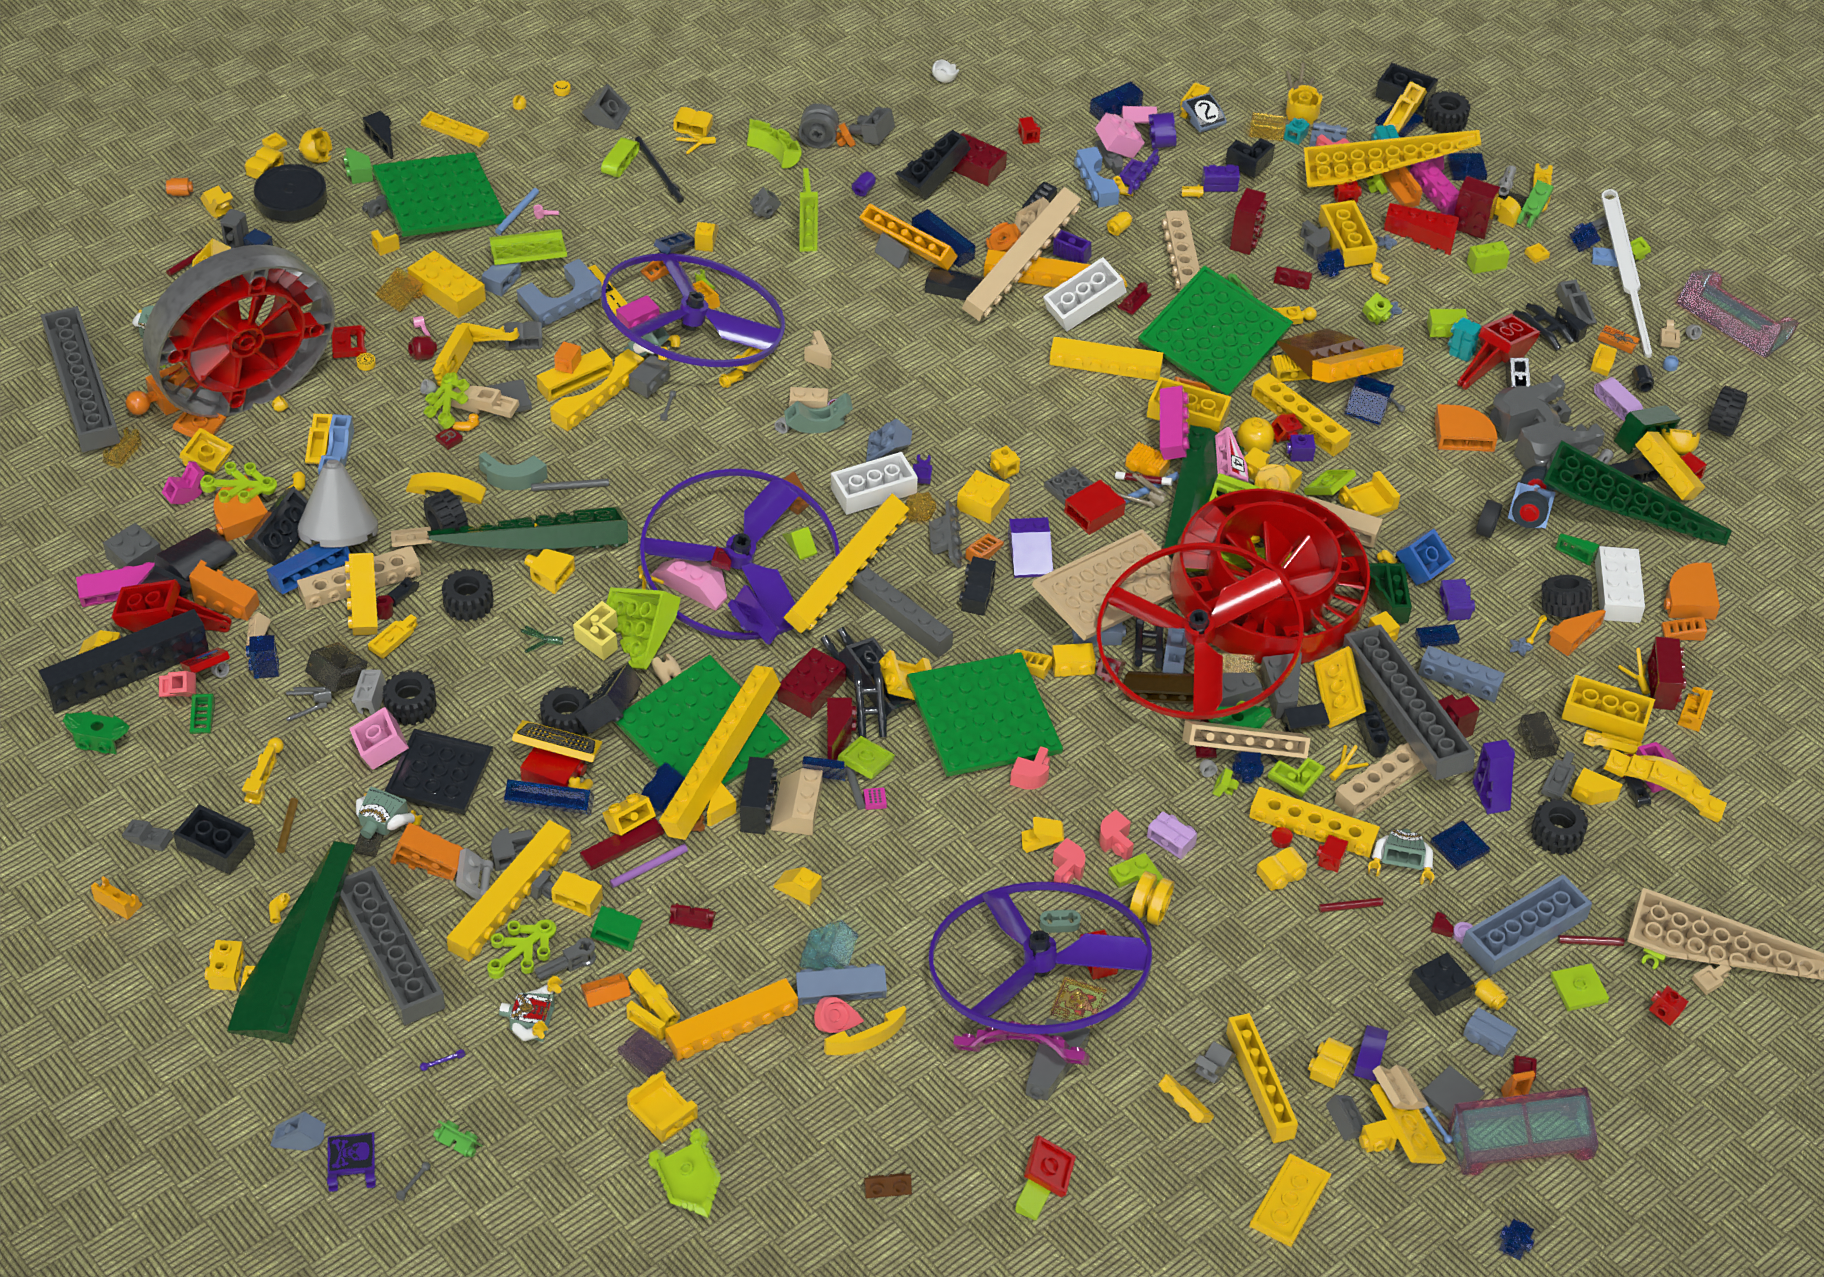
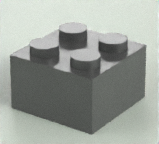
M136 522L103 542L106 559L118 569H122L125 566H139L147 562L155 563V555L161 552L160 543Z

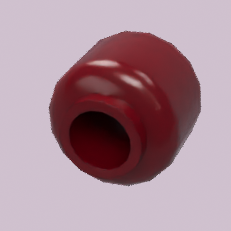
M415 336L408 343L409 355L418 361L430 360L433 358L434 353L437 352V344L430 336Z

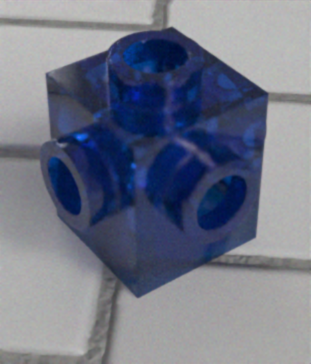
M1583 222L1574 227L1575 231L1569 234L1579 253L1602 240L1592 222L1586 225Z
M1339 248L1316 255L1317 267L1322 276L1329 275V277L1339 275V271L1345 269L1344 258Z
M1239 752L1235 755V761L1232 764L1235 780H1242V783L1250 784L1261 778L1264 765L1261 763L1260 752Z
M1513 1218L1510 1226L1505 1225L1499 1237L1503 1240L1499 1250L1521 1261L1526 1251L1530 1252L1535 1243V1239L1532 1238L1535 1229L1525 1222H1520Z

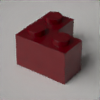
M1453 694L1438 700L1465 738L1472 736L1480 710L1468 695L1456 699Z

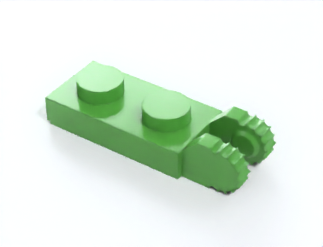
M1537 180L1517 219L1518 224H1521L1528 214L1531 217L1527 222V227L1531 229L1551 196L1554 186Z

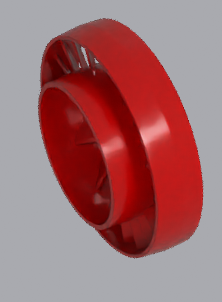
M1256 488L1233 491L1221 495L1206 503L1191 517L1177 545L1198 542L1232 544L1234 547L1257 555L1251 538L1252 536L1264 538L1266 561L1273 565L1287 579L1300 602L1304 633L1319 623L1326 629L1316 634L1303 635V644L1300 652L1302 653L1301 664L1321 659L1333 653L1344 645V634L1356 631L1367 604L1370 584L1369 562L1360 540L1352 529L1328 508L1295 493ZM1294 548H1296V549L1293 551V553L1290 555V557L1286 560V558L1289 556V554L1292 552V550H1293ZM1217 550L1177 552L1173 555L1170 567L1171 590L1174 600L1185 619L1190 612L1197 609L1208 611L1211 617L1221 590L1240 581L1234 575L1247 578L1265 568L1245 558L1253 567L1251 573L1223 560L1221 551ZM1185 568L1204 569L1203 576L1188 578ZM1337 585L1360 589L1361 600L1336 594ZM1287 593L1216 628L1215 638L1211 644L1236 657L1257 663H1262L1263 657L1293 654L1299 638V618L1290 594ZM1336 597L1357 608L1351 615H1348L1330 606L1332 598ZM1328 610H1330L1344 621L1333 626L1324 617Z

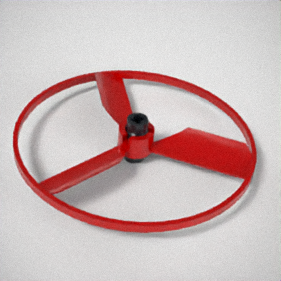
M1208 542L1171 546L1137 561L1119 576L1111 586L1103 600L1097 620L1099 654L1108 675L1116 686L1133 701L1147 709L1170 717L1195 720L1214 719L1239 713L1270 696L1283 684L1296 665L1304 635L1303 614L1300 602L1292 586L1282 573L1269 562L1249 551L1226 544ZM1188 550L1229 552L1250 559L1265 568L1222 589L1211 617L1208 611L1197 609L1190 612L1185 619L1120 588L1121 584L1130 575L1146 564L1163 556ZM1289 593L1299 618V638L1289 665L1282 675L1261 694L1237 706L1217 710L1222 702L1223 656L1208 645L1215 638V629ZM1108 604L1154 626L1184 629L1186 640L1194 645L1193 712L1172 710L1151 703L1136 695L1115 675L1107 662L1101 641L1102 621Z

